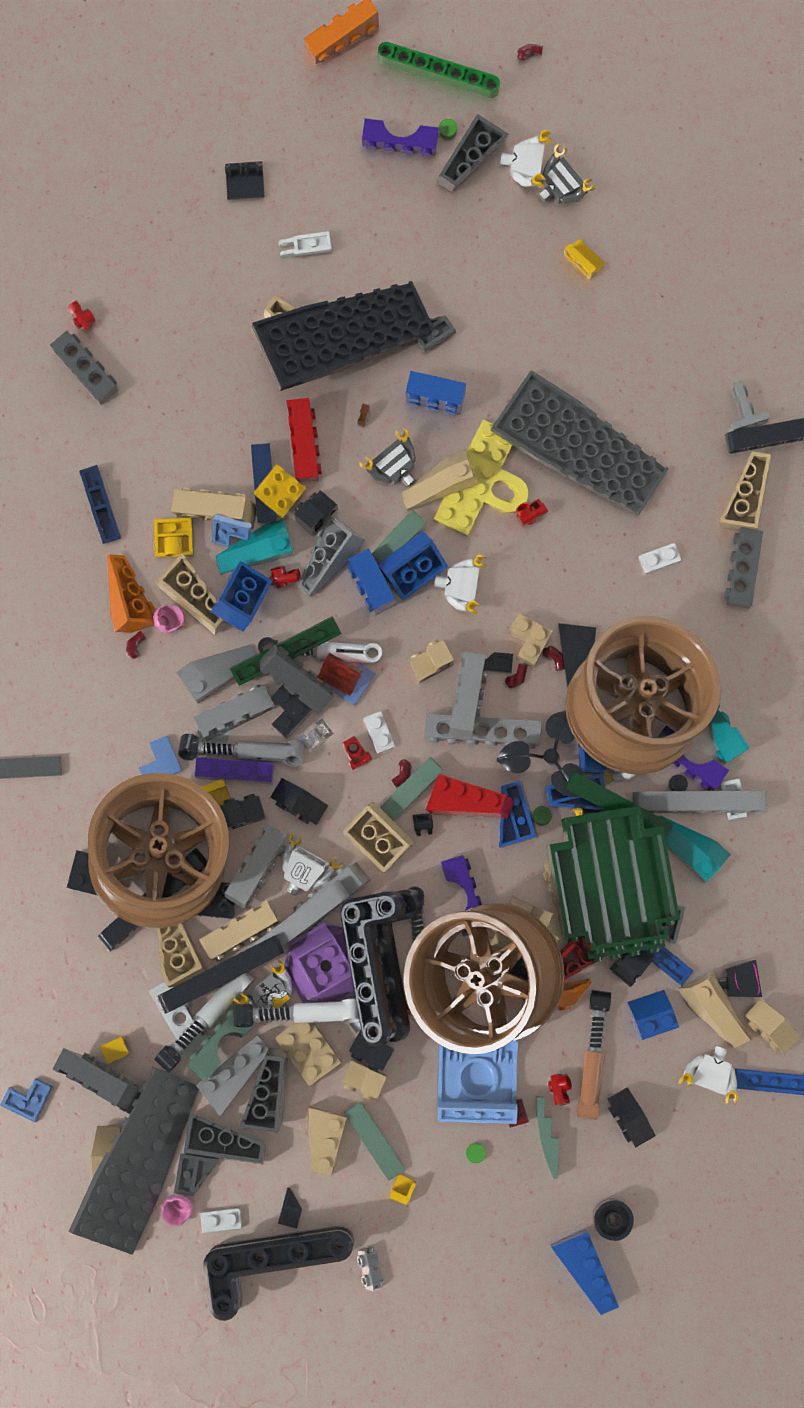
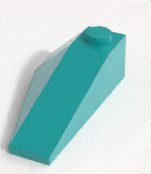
M282 519L264 524L251 533L249 540L241 539L216 555L220 575L232 572L240 561L252 567L294 556L285 520Z
M719 705L713 719L709 723V728L716 750L715 755L720 762L723 761L726 764L750 748L736 727L730 726L731 723L728 715L723 711H719Z
M660 816L674 824L666 838L667 848L704 883L707 882L731 854L717 841Z

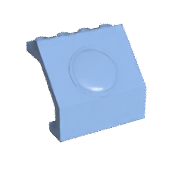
M518 1039L494 1051L479 1054L461 1053L439 1044L437 1122L517 1123Z

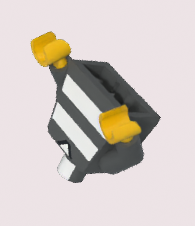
M562 144L555 146V153L547 161L542 173L546 180H542L545 189L539 192L538 196L544 203L551 197L557 204L561 202H578L588 193V190L593 191L596 189V185H592L589 188V183L593 179H585L583 181L565 158H560L561 155H565L568 151L567 148L562 153L559 151V147Z
M402 427L404 429L403 435H399V432L395 431L396 436L401 441L397 439L373 460L369 457H364L367 459V464L364 465L362 462H359V465L362 468H366L367 472L376 481L395 485L401 480L409 487L416 481L410 474L414 469L416 457L414 447L408 437V430Z

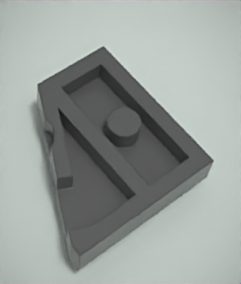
M446 316L430 318L434 326L433 331L416 339L424 352L456 333V329Z
M180 1153L174 1193L194 1196L217 1164L218 1159Z

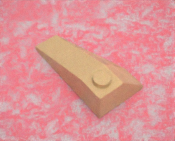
M467 450L449 455L401 493L407 511L478 484Z
M183 923L171 927L156 928L159 940L160 971L168 988L175 987L207 970Z
M713 972L678 989L688 1007L733 1048L751 1041L748 1032Z

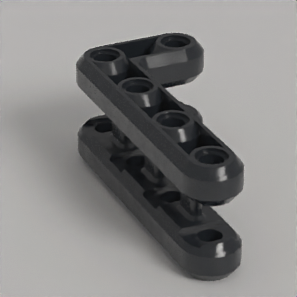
M415 890L387 891L347 900L340 910L361 1033L366 1043L371 1046H381L388 1041L398 1042L404 1040L410 1031L392 923L415 918L421 913L423 900L421 895ZM407 900L410 903L409 908L406 905ZM380 946L382 947V954L380 953V950H379V947H380ZM394 1023L396 1024V1027H397L396 1031L394 1030V1027H393Z
M331 1226L215 1245L206 1255L203 1263L210 1313L220 1321L230 1320L237 1314L243 1301L240 1279L242 1276L346 1260L353 1250V1233L345 1226ZM335 1241H341L344 1245L337 1246ZM295 1247H301L304 1251L299 1252ZM256 1253H261L264 1258L258 1257ZM217 1259H221L224 1264L219 1263Z

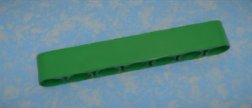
M382 42L378 46V60L383 65L488 98H494L499 94L500 80L495 75L390 42ZM385 51L390 52V54L387 56L383 55L382 53ZM406 57L408 60L401 61L400 58ZM423 62L426 65L420 67L417 64ZM441 68L443 71L436 72L434 69ZM454 73H458V74H460L461 76L458 77V78H455V77H453L452 75H453ZM471 79H477L478 82H477V83H471L469 80H471ZM489 84H493V85H495L496 87L493 88V89H490V88H488L487 86H488Z

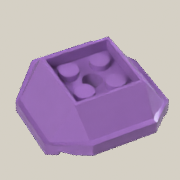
M323 922L290 942L284 968L290 975L292 985L302 1003L341 1002L355 995L343 927ZM325 960L330 961L332 964V968L328 972H324L321 969V963Z

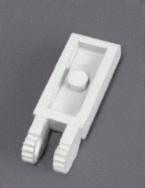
M330 231L298 235L279 241V246L281 247L294 244V249L280 252L282 258L333 251Z

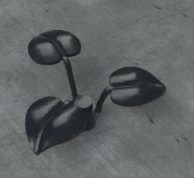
M566 710L553 714L546 722L545 728L548 736L556 739L554 747L547 749L544 755L529 754V745L523 741H514L507 744L498 754L497 762L508 771L517 774L525 772L530 767L531 760L529 757L544 759L547 764L555 765L559 770L551 776L554 788L566 796L580 797L564 787L573 771L584 776L582 769L573 763L565 764L563 768L558 764L560 755L556 750L559 740L564 744H569L575 739L568 724Z

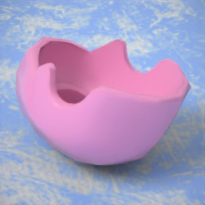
M165 604L159 607L153 616L155 626L164 633L175 632L183 626L185 621L184 613L177 605L168 606Z
M181 1194L171 1195L162 1205L161 1217L171 1226H182L192 1214V1203Z

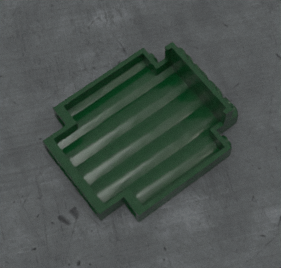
M640 806L561 819L565 842L546 845L562 939H568V942L579 941V936H581L585 960L591 959V963L603 961L605 956H610V959L622 958L623 953L635 956L641 954L640 950L648 949V953L660 951L659 947L665 946L664 938H669L668 930H662V924L663 926L675 925L674 921L680 920L664 827L644 829Z

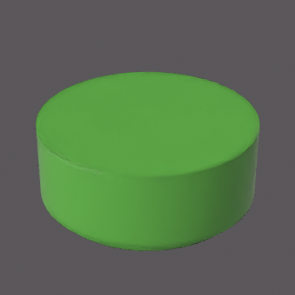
M452 119L442 120L439 124L440 135L446 139L453 138L457 133L456 122Z
M539 806L533 811L532 817L536 824L543 826L551 821L552 813L548 807Z
M473 1143L468 1146L466 1156L470 1162L480 1163L484 1160L486 1151L481 1144Z

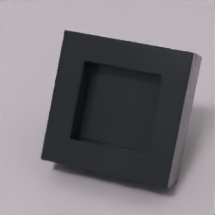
M432 813L413 815L416 835L421 836V830L427 829L428 835H432L434 828Z

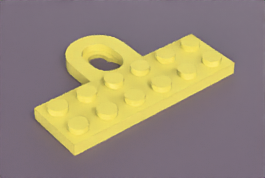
M484 419L467 451L478 484L445 496L433 519L467 537L483 504L503 513L511 514L516 513V508L520 504L527 502L528 488L521 478L501 469L513 445L491 432L490 430L494 424ZM497 482H504L514 491L515 497L512 500L499 499L493 495L492 487Z

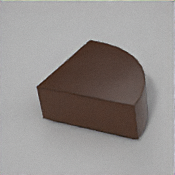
M362 404L357 421L358 426H365L370 405Z

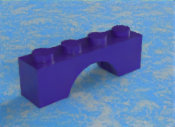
M365 118L362 146L369 150L378 148L384 149L387 152L402 151L404 154L418 153L425 157L436 156L439 127L420 125L412 135L397 137L386 129L383 120Z
M666 725L657 738L670 736L675 731ZM684 754L672 764L676 768L681 767L684 769V774L689 778L699 780L701 782L700 785L707 791H710V789L712 791L716 790L729 772L728 769L714 759L705 764H696L689 761Z
M196 757L195 777L199 779L238 780L273 785L275 765L274 763Z
M462 855L442 861L441 865L446 881L457 883L464 889L467 895L465 911L481 906L480 896H475L474 889L477 888L475 879L469 876L468 870L471 869L468 858L464 859ZM467 930L462 932L463 937L468 936Z

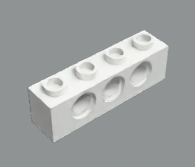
M163 982L150 990L149 993L176 1039H179V1035H183L186 1027H190V1023H194L196 1015L192 1016L189 1008H191L189 1002L164 1014L156 996L171 988H168L166 982ZM179 1012H183L186 1015V1021L182 1024L176 1020ZM205 1031L200 1032V1036H197L196 1040H193L192 1044L188 1045L189 1048L185 1049L184 1053L187 1058L195 1050L199 1052L203 1047L201 1043L208 1036Z

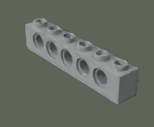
M426 714L424 739H428V742L439 743V740H447L449 744H459V741H466L467 745H478V742H484L486 746H497V743L505 744L506 746L514 741H523L529 745L530 749H535V746L540 745L541 721L476 717L475 722H479L478 728L485 727L488 730V734L481 737L478 733H473L472 740L449 737V732L447 734L439 732L438 728L443 724L450 728L452 715ZM499 728H503L507 731V736L500 738L497 736L496 731ZM520 729L524 730L526 737L518 739L515 732Z

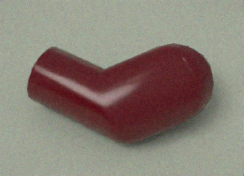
M528 43L518 49L517 58L525 61L530 53L542 55L543 46Z
M141 631L127 641L126 654L131 659L139 656L137 646L146 639Z
M554 646L545 647L543 655L554 660L555 671L565 670L563 654Z
M518 664L517 673L507 676L505 684L509 688H515L524 683L528 665Z
M402 759L399 762V775L391 780L396 788L411 776L412 766L406 759Z

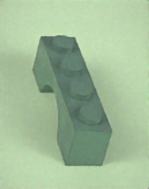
M234 1007L226 1013L228 1018L224 1023L220 1021L214 1027L215 1033L212 1037L208 1035L202 1041L201 1045L203 1047L200 1051L195 1050L188 1058L190 1062L187 1067L203 1081H206L221 1064L217 1054V1047L221 1038L225 1036L242 1038L251 1028L234 1026Z

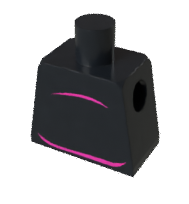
M750 960L724 969V978H717L723 990L727 989L728 997H762L756 960Z

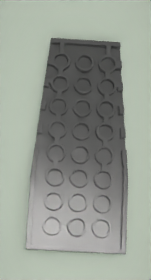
M530 370L490 431L538 462L639 515L669 468H664L656 461L655 457L647 455L641 450L639 445H634L626 439L627 436L623 433L619 434L611 428V424L606 420L604 422L598 418V414L578 399Z
M155 1067L151 1068L153 1072L148 1082L144 1081L141 1086L143 1091L139 1099H134L132 1103L134 1108L128 1118H124L122 1122L124 1125L119 1135H115L112 1141L114 1145L110 1153L106 1152L96 1170L69 1229V1232L74 1235L133 1255L158 1200L199 1090L195 1084Z

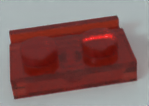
M329 653L318 674V679L351 696L363 671Z

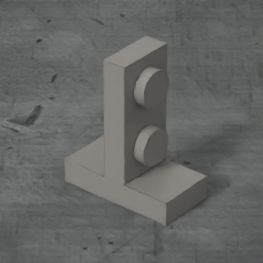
M741 380L734 382L731 389L742 419L731 422L729 426L730 432L767 423L770 419L768 411L753 415L754 408L746 397L748 396L746 386L742 385Z

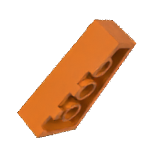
M363 0L356 6L354 3L347 7L348 10L342 16L337 14L332 18L328 26L323 24L304 38V46L315 64L325 62L334 53L342 52L346 46L356 44L365 35H371L379 28L378 11L371 0Z

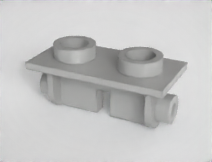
M374 1247L368 1248L366 1251L358 1250L359 1256L357 1261L363 1273V1286L366 1290L371 1291L382 1288V1283L384 1282L381 1269H373V1266L380 1265L377 1251L374 1250Z

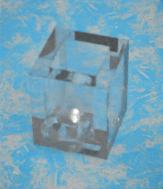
M322 718L310 725L299 738L311 752L321 746L334 733Z

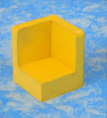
M124 1036L100 1046L107 1064H111L129 1055L124 1042Z
M399 1174L389 1194V1198L407 1205L415 1188L416 1181Z

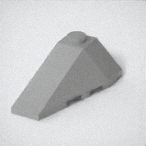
M332 515L328 516L318 531L317 536L319 538L316 546L312 547V557L310 562L306 564L298 584L310 597L349 561L348 558L357 553L365 541L357 532Z
M251 645L192 661L176 673L195 701L200 703L235 679L230 670L231 667L256 655Z

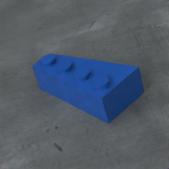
M586 1229L550 1244L553 1251L601 1315L619 1308Z

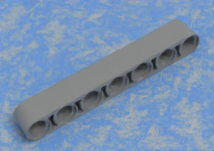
M766 791L633 792V803L652 813L768 812Z
M337 880L249 948L274 935L277 936L281 946H285L350 896L341 882Z

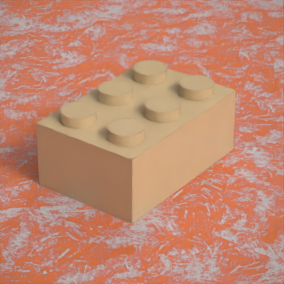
M374 802L368 804L342 832L383 873L389 870L415 842Z
M314 1022L294 1023L275 1037L282 1049L289 1050L288 1057L309 1086L342 1062Z

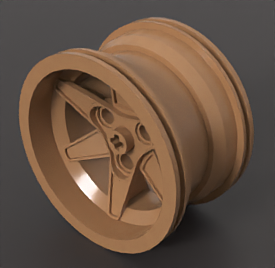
M638 616L624 619L610 626L599 636L589 651L586 660L579 666L572 677L565 700L569 727L583 750L594 760L610 769L627 774H649L663 770L675 763L686 752L694 738L713 719L721 697L720 674L717 664L705 644L682 625L653 616ZM627 658V674L620 676L609 670L604 664L612 659ZM644 662L655 666L667 676L657 675L651 679ZM596 688L616 698V700L605 708L600 701ZM678 688L686 711L672 705L665 697ZM630 717L632 731L621 725L619 721ZM656 718L677 730V732L664 738L653 737L651 733L652 721Z
M149 773L135 776L117 785L97 806L88 831L89 874L94 890L100 900L116 916L142 927H171L184 923L198 915L214 899L223 879L229 848L228 826L224 814L215 799L204 788L182 776L168 773ZM155 806L148 832L121 822L124 817L138 809ZM168 807L185 813L199 827L170 833ZM161 828L164 830V834L156 835L154 830ZM111 833L134 850L128 857L113 867L109 866L106 855ZM206 840L208 845V862L202 874L185 860L182 853ZM143 856L145 861L138 863L135 861V857ZM171 858H177L179 860V863L177 865H172L169 863V860ZM145 872L147 897L128 890L119 881ZM167 874L191 886L180 894L162 898Z
M502 903L484 904L466 911L445 915L433 921L422 930L413 942L404 967L405 996L416 1022L429 1037L450 1050L467 1054L494 1051L538 1030L550 1019L556 1010L564 987L563 959L551 932L538 918L526 910ZM487 928L503 933L513 942L493 954ZM464 930H467L470 938V957L448 952L451 942ZM521 957H523L529 981L509 973ZM495 960L499 961L500 969L495 966ZM464 966L469 970L468 975L464 973ZM445 968L452 970L457 979L464 981L453 999L447 987ZM486 993L490 994L491 1001L487 1000ZM504 995L526 999L522 1010L511 1022L508 1021ZM477 1001L480 1006L485 1007L488 1026L476 1024L466 1017L462 1011Z

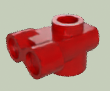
M77 300L68 305V310L74 316L72 320L78 329L82 328L85 331L95 322L91 311L88 308L82 311Z
M538 498L531 505L529 502L520 504L516 508L518 513L516 517L523 526L525 524L531 525L536 521L537 517L546 514L548 509Z
M285 566L270 569L271 576L269 579L273 580L271 586L276 585V588L285 587L289 582H299V579H301L299 568L287 572Z
M355 736L342 742L350 759L348 763L352 770L372 760L369 751L366 752ZM351 744H356L357 748L356 750L352 751L350 750L349 746Z
M567 1074L551 1075V1081L548 1082L550 1091L554 1093L555 1105L570 1104L569 1096L566 1092L572 1089L570 1077Z

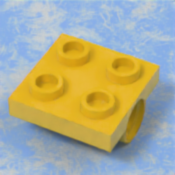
M276 464L253 492V495L283 518L306 488Z
M191 517L153 519L155 558L179 557L181 553L185 557L194 556Z

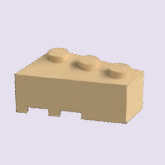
M309 1106L312 1171L331 1176L347 1116Z

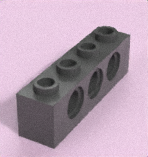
M66 331L52 342L50 346L101 405L118 391L115 386L117 382L111 375L107 376L103 372L105 368L99 361L94 362L91 358L93 354L87 347L83 349L79 345L80 339L74 333L71 335ZM71 350H78L75 356H69ZM85 363H89V364H90V366H89L88 369H86V370H82V369H81V366H82L83 364H85ZM96 377H101L102 381L100 383H93Z
M740 528L738 533L735 532L733 544H736V547L730 557L733 567L732 570L729 569L727 581H730V586L726 588L724 599H727V605L748 609L752 606L763 531ZM741 546H748L750 553H744ZM745 564L748 571H740L738 565ZM736 583H743L745 586V590H738L736 588Z

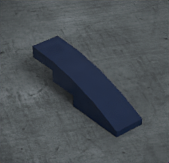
M270 443L251 444L254 490L257 489L272 470ZM255 497L257 522L277 521L276 513Z
M98 465L79 470L103 544L120 539L121 535Z

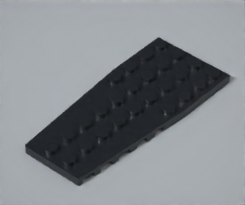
M412 281L400 286L394 284L390 288L380 290V288L373 289V292L366 294L362 292L357 293L354 297H340L332 302L327 300L306 305L252 323V329L280 391L339 372L431 333L434 328Z

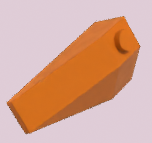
M108 554L110 614L115 632L132 633L155 626L153 619L155 613L154 606L144 596V588L142 586L139 587L134 578L135 573L125 555Z

